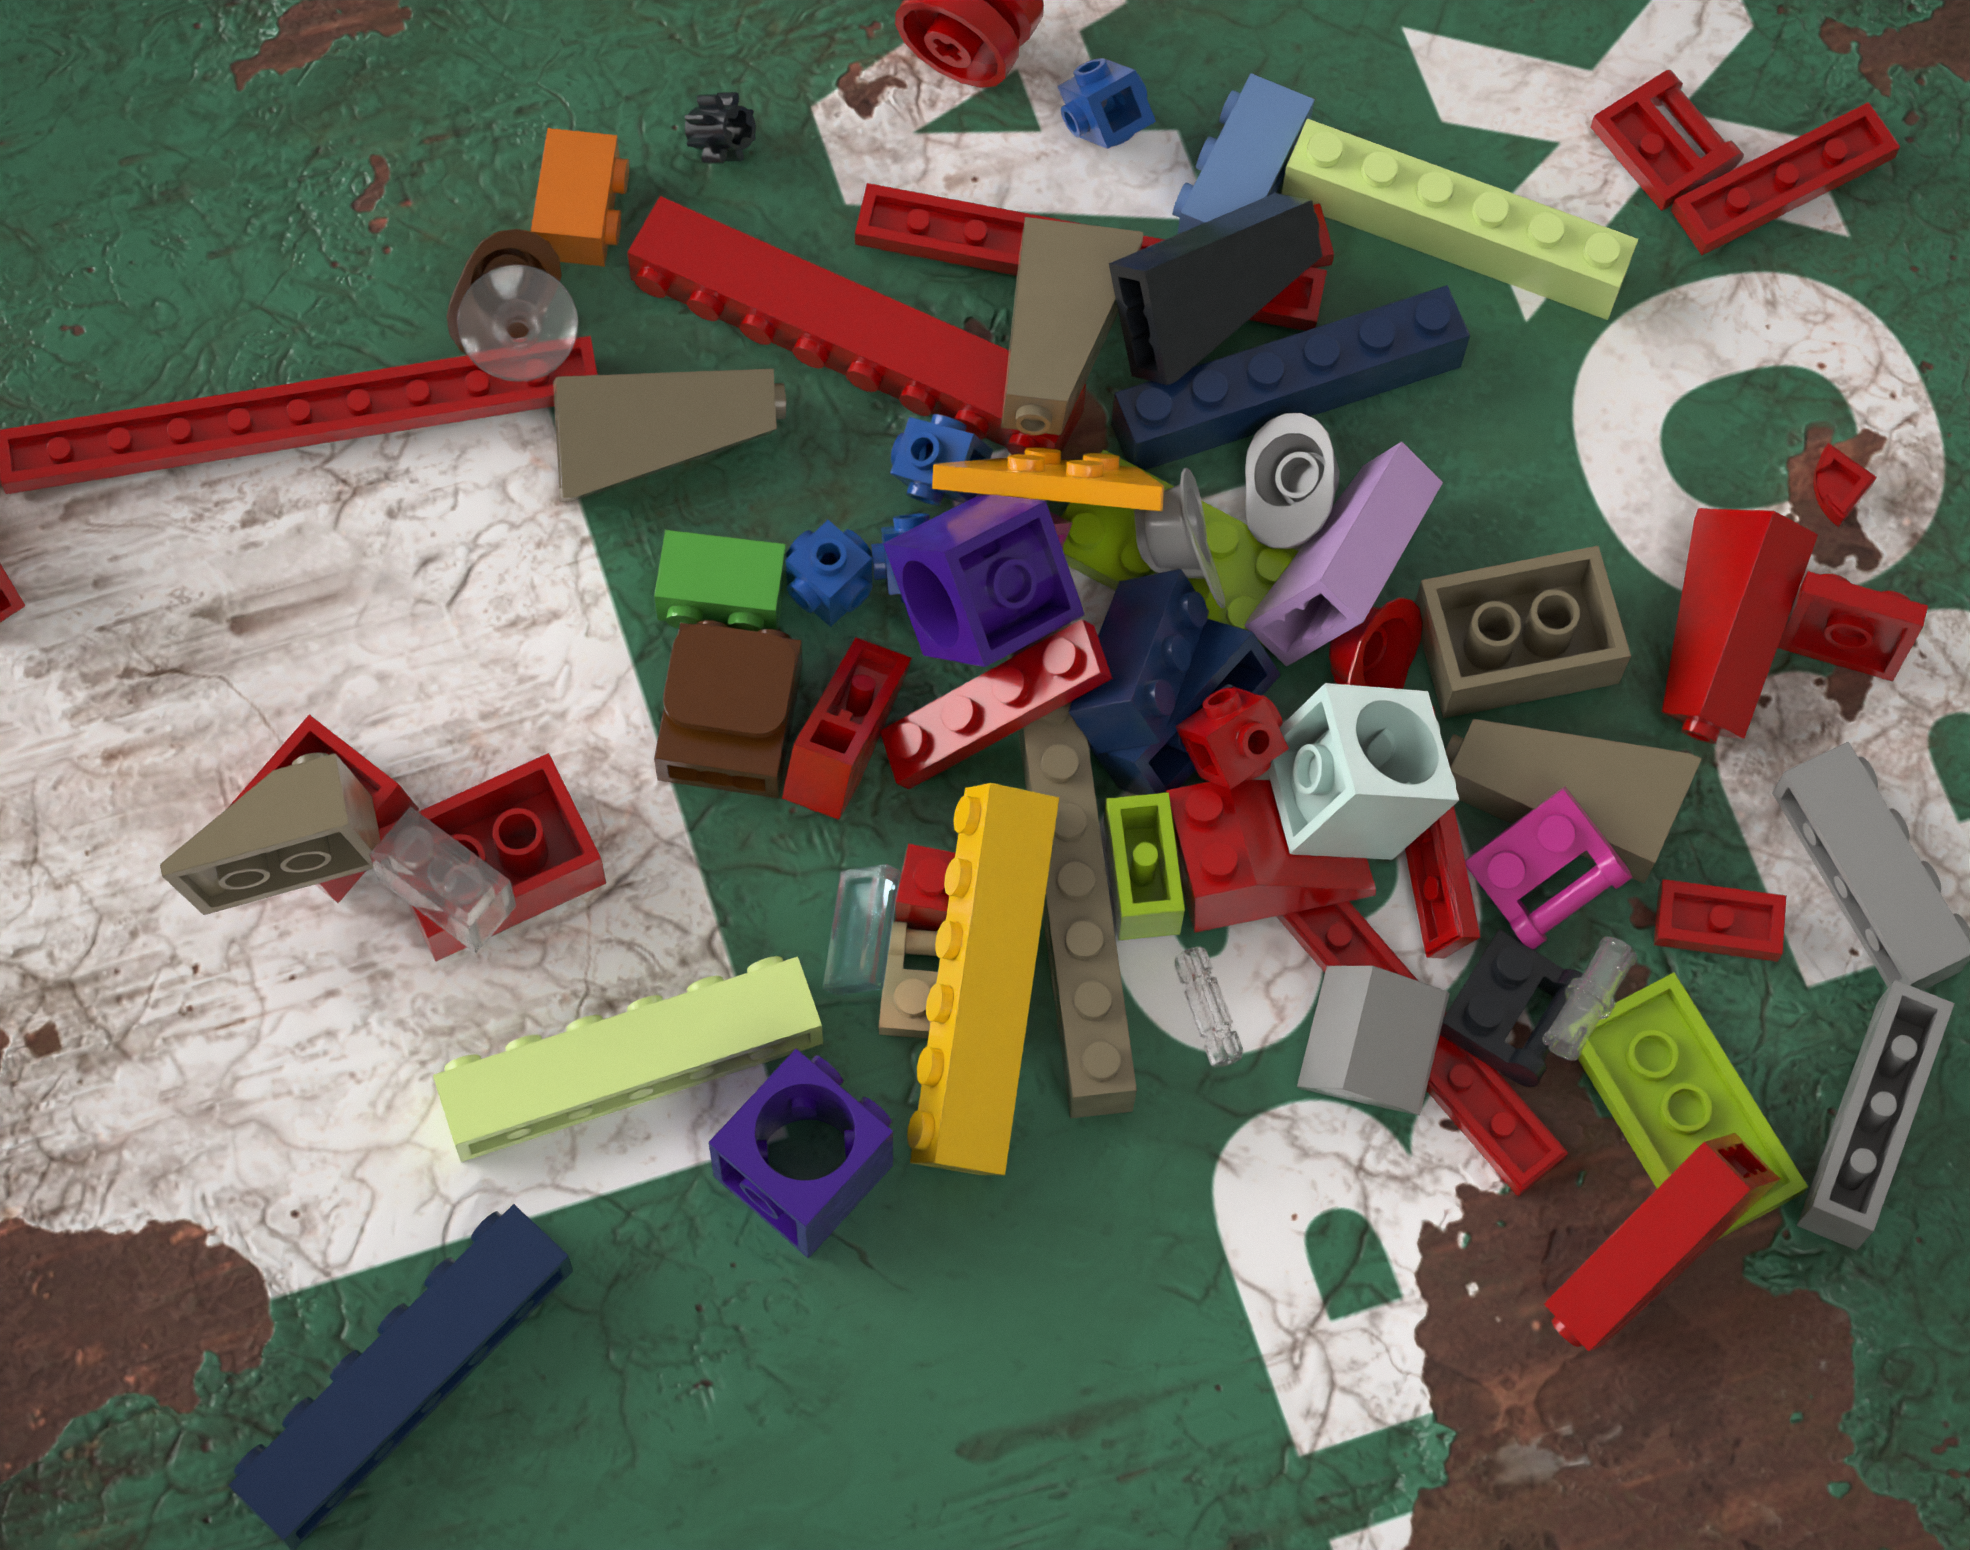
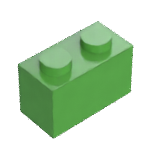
M665 530L654 595L657 620L666 621L670 626L679 629L680 623L694 625L702 620H712L724 623L730 628L755 632L762 629L778 630L786 580V544Z

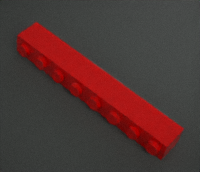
M662 196L658 198L627 252L630 278L645 293L657 298L668 296L686 304L694 314L708 321L720 319L738 327L747 338L762 345L773 343L793 352L798 360L810 367L820 369L825 366L841 373L861 390L867 392L879 390L897 398L905 408L921 416L938 414L958 420L967 425L965 432L973 433L981 440L986 438L1006 447L1011 455H1025L1026 448H1050L1060 450L1062 453L1084 411L1086 384L1061 435L1047 433L1029 435L1019 430L1001 428L1009 350Z

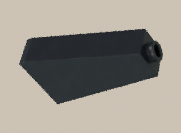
M1274 193L1109 263L1131 376L1165 385L1178 381L1322 257V250L1318 234L1319 221L1314 212L1313 201L1311 199Z

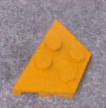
M1026 448L1025 455L1015 454L1008 455L1007 458L937 463L933 465L932 489L1151 511L1163 510L1164 496L1163 484L1138 467L1119 466L1120 457L1112 454L1088 453L1083 454V460L1067 461L1061 460L1060 450Z

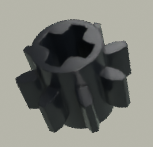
M736 92L698 95V107L693 108L688 115H685L687 146L703 150L702 162L707 164H723L724 161L744 160L742 150L749 147L756 139V123L753 117V109L738 106L739 93Z

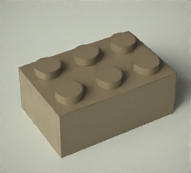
M1599 546L1421 580L1415 604L1420 608L1423 622L1421 641L1443 719L1619 684L1631 658Z

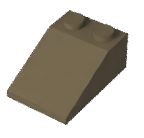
M311 753L298 757L291 766L273 770L160 864L162 877L200 913L207 915L384 866L385 861L371 794L335 753L331 755Z

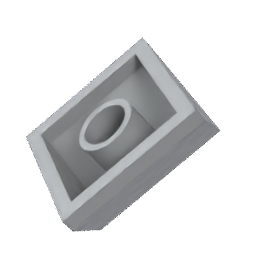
M1327 966L1297 1088L1420 1116L1450 993L1375 966Z

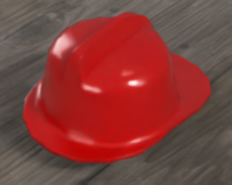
M1399 597L1387 602L1381 608L1372 606L1363 623L1330 642L1329 660L1331 672L1337 684L1403 689L1409 667L1420 643L1423 622L1420 608L1413 600Z

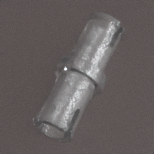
M1609 936L1603 937L1598 944L1599 948L1582 976L1573 978L1566 988L1565 996L1567 1001L1550 1029L1542 1037L1543 1043L1550 1045L1548 1049L1557 1056L1571 1061L1577 1060L1599 1020L1608 1018L1616 1006L1613 997L1628 971L1638 959L1636 952H1630L1632 947L1622 940Z

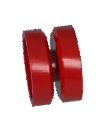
M903 0L895 12V26L903 42L919 59L937 72L962 84L979 88L994 87L1006 78L1019 57V47L1030 39L1043 18L1044 2L1043 0Z

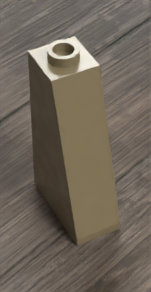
M1025 217L1019 252L1001 428L1015 429L1029 435H1041L1044 433L1062 434L1118 314L1109 263L1141 250L1143 232Z
M774 369L556 377L553 382L559 502H572L771 434L777 429L776 419H785L784 383H774Z
M1473 719L1465 738L1453 734L1445 750L1451 772L1455 778L1459 800L1511 824H1514L1562 787L1566 786L1623 860L1632 874V879L1643 884L1646 882L1702 760V758L1690 753ZM1587 850L1580 854L1583 857L1595 861Z

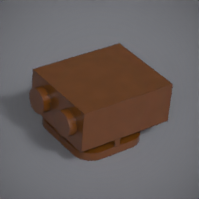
M702 620L694 625L680 623L679 632L672 647L663 693L664 709L654 756L657 780L779 798L803 665L802 641L794 640L790 635L773 629H762L755 632L730 628L724 623L712 620Z

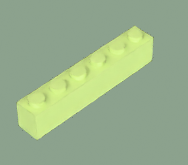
M1310 119L1306 120L1286 166L1281 193L1283 195L1311 199L1313 205L1320 203L1323 214L1327 218L1606 320L1609 319L1638 239Z
M779 956L768 957L750 965L747 968L748 973L727 980H723L721 976L706 977L692 983L687 988V993L665 1000L659 995L648 996L631 1003L627 1007V1012L603 1019L601 1015L586 1016L570 1023L566 1027V1032L542 1039L541 1035H528L510 1042L505 1047L506 1051L483 1059L480 1055L473 1054L452 1060L445 1065V1071L434 1074L433 1078L460 1161L464 1162L790 1055L795 1049L803 1051L823 1044L822 1024L799 958L794 957L783 961V958Z

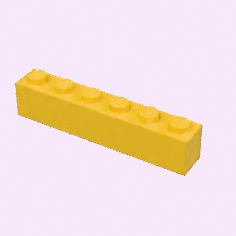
M987 783L965 788L964 796L961 797L956 806L954 814V829L958 833L955 858L948 865L944 884L946 894L949 895L946 921L939 927L935 942L936 955L940 958L936 984L932 986L928 994L926 1003V1015L928 1020L931 1021L927 1047L922 1050L917 1064V1080L921 1084L918 1110L913 1113L907 1132L908 1145L912 1148L910 1159L912 1164L975 1175H1005L1059 797Z

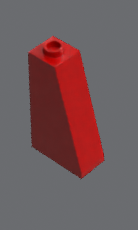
M1698 508L1694 518L1662 713L1684 723L1681 732L1696 740L1716 744L1719 736L1745 739L1815 546L1818 534L1776 511Z
M1736 1133L1704 1141L1544 1303L1555 1316L1552 1319L1553 1326L1565 1340L1575 1347L1583 1345L1588 1351H1592L1607 1344L1758 1202L1780 1178Z

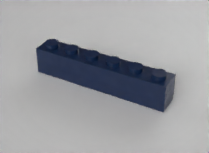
M1446 285L1195 366L1178 381L1169 385L1149 381L1115 392L1111 425L1126 461L1145 471L1255 435L1269 420L1285 413H1303L1310 417L1460 368L1470 334L1450 289Z
M515 1204L502 1215L495 1211L487 1216L471 1235L470 1239L474 1243L456 1261L452 1257L446 1258L428 1275L424 1282L427 1290L409 1307L402 1303L394 1308L378 1326L377 1332L380 1336L363 1353L354 1350L345 1356L330 1374V1379L333 1382L315 1400L307 1397L300 1401L284 1418L282 1426L285 1430L267 1448L263 1444L254 1447L235 1467L234 1474L237 1477L228 1486L290 1550H295L573 1272L569 1255Z

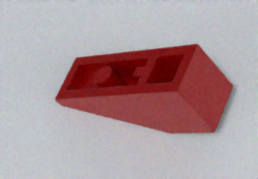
M855 637L793 745L782 799L838 820L841 818L869 763L881 735L880 730L884 728L910 668L911 657Z

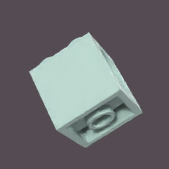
M1325 683L1279 727L1289 749L1271 761L1268 774L1290 854L1393 860L1459 801L1455 778L1449 766L1440 734V726L1435 717L1428 691Z

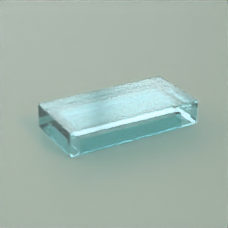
M881 864L840 872L823 982L824 990L838 996L883 989L900 870L888 864Z

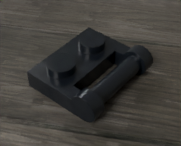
M1499 929L1444 1016L1440 1035L1514 1082L1525 1087H1535L1546 1072L1545 1059L1575 1009L1585 1006L1594 991V985L1583 973L1573 969L1561 968ZM1539 987L1552 995L1553 998L1523 1048L1516 1049L1506 1043L1505 1040L1536 988Z

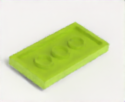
M1104 449L1101 452L1102 454H1112ZM1119 458V466L1137 467ZM1144 471L1152 478L1163 484L1164 490L1174 487L1173 485ZM1201 500L1207 543L1223 589L1225 608H1221L1217 604L1206 579L1188 578V580L1204 598L1206 607L1209 610L1208 619L1249 631L1244 626L1248 618L1299 551L1293 548L1272 549L1258 542L1248 529L1247 524ZM1070 503L1062 518L1072 522V526L1062 549L1069 567L1116 591L1119 581L1157 574L1141 558L1137 546L1135 509ZM1259 641L1262 647L1265 648L1266 646Z
M1675 972L1567 1028L1563 1035L1656 1188L1704 1141L1736 1133L1780 1178L1758 1202L1718 1239L1789 1202L1806 1191L1808 1188L1806 1182Z

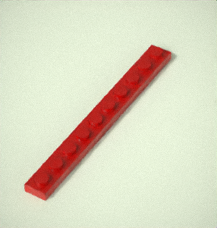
M591 336L1 429V485L5 494H12L554 407L553 382L556 377L597 375Z

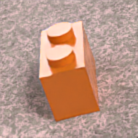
M547 128L531 232H535L550 242L559 256L560 262L605 267L608 245L617 246L619 243L621 211L614 210L616 193L626 194L629 159L620 158L617 135Z

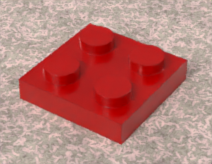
M1808 571L1796 595L1778 649L1893 682L1924 626L1928 605L1911 601L1907 596L1895 591L1880 592L1852 584L1846 578L1836 574L1820 575Z

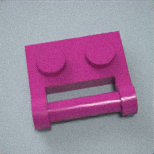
M1566 786L1562 787L1465 859L1466 867L1509 921L1515 934L1525 946L1532 950L1547 940L1545 933L1611 885L1618 889L1633 878L1623 860ZM1587 850L1597 865L1530 913L1520 898Z

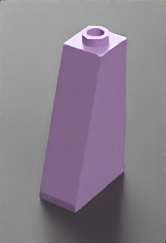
M1402 441L1363 465L1333 505L1331 514L1322 529L1305 542L1244 626L1253 632L1257 639L1287 667L1363 623L1443 482Z

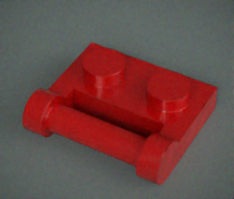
M1672 70L1662 72L1594 115L1590 126L1661 211L1671 206L1676 198L1704 185L1716 176L1720 177L1730 172L1744 157V153L1732 140L1726 142L1682 92L1683 83ZM1663 105L1706 155L1699 158L1656 106Z

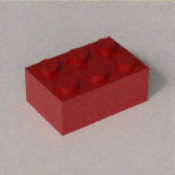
M549 753L378 830L384 855L435 962L606 884L601 856Z

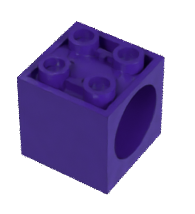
M980 494L883 543L923 656L986 667L1085 615L1046 501Z
M795 1049L716 1133L708 1144L713 1176L804 1256L809 1258L892 1168L893 1131L889 1128L892 1123L890 1117L880 1106L865 1096L858 1102L840 1086L844 1080L832 1065L817 1055L810 1061L799 1050ZM817 1120L825 1122L838 1129L844 1135L846 1160L838 1169L822 1178L794 1180L782 1176L768 1165V1139L781 1127L795 1121Z

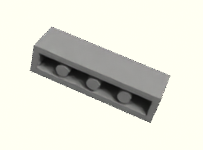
M1846 742L1785 771L1772 794L1887 987L1895 979L1917 989L1925 990L1961 972L1970 961V928L1966 921L1959 914H1953L1940 894L1941 883L1939 877L1928 862L1920 861L1909 842V830L1901 814L1893 808H1888L1877 789L1878 780L1871 764L1864 757H1858L1850 743Z
M1895 979L1879 999L1796 1226L1855 1250L1873 1233L1955 1003Z

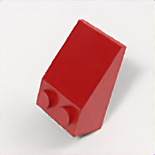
M1252 779L1242 781L1232 789L1212 782H1205L1166 790V793L1169 792L1181 886L1194 933L1376 896V887L1367 858L1294 855L1289 853L1270 780Z

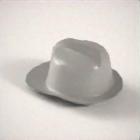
M1285 413L1269 420L1255 433L1247 449L1245 464V514L1248 529L1258 542L1272 549L1293 548L1307 542L1322 529L1332 511L1334 496L1339 486L1340 470L1334 456L1330 435L1318 420L1303 413Z
M1184 468L1181 473L1180 484L1164 490L1162 511L1134 510L1137 546L1141 558L1156 573L1182 569L1187 578L1206 579L1219 607L1225 608L1223 589L1207 543L1200 493L1191 470Z

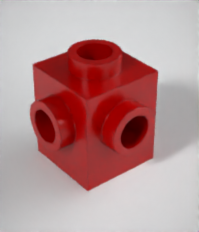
M1236 687L1224 688L1212 693L1203 701V708L1175 726L1199 777L1228 789L1234 788L1242 781L1252 780L1261 776L1271 767L1272 760L1289 749L1279 729L1283 724L1282 717L1271 700L1264 695H1257Z

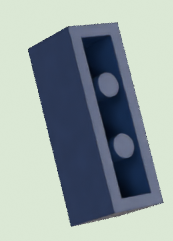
M1182 569L1123 580L1118 583L1098 634L1112 679L1074 699L1068 710L1098 754L1161 743L1209 614L1204 598L1194 589Z
M1207 618L1161 743L1100 754L1095 751L1092 745L1090 748L1119 789L1135 795L1166 793V790L1179 788L1196 768L1175 726L1203 708V701L1218 690L1236 687L1257 695H1263L1281 674L1253 632Z

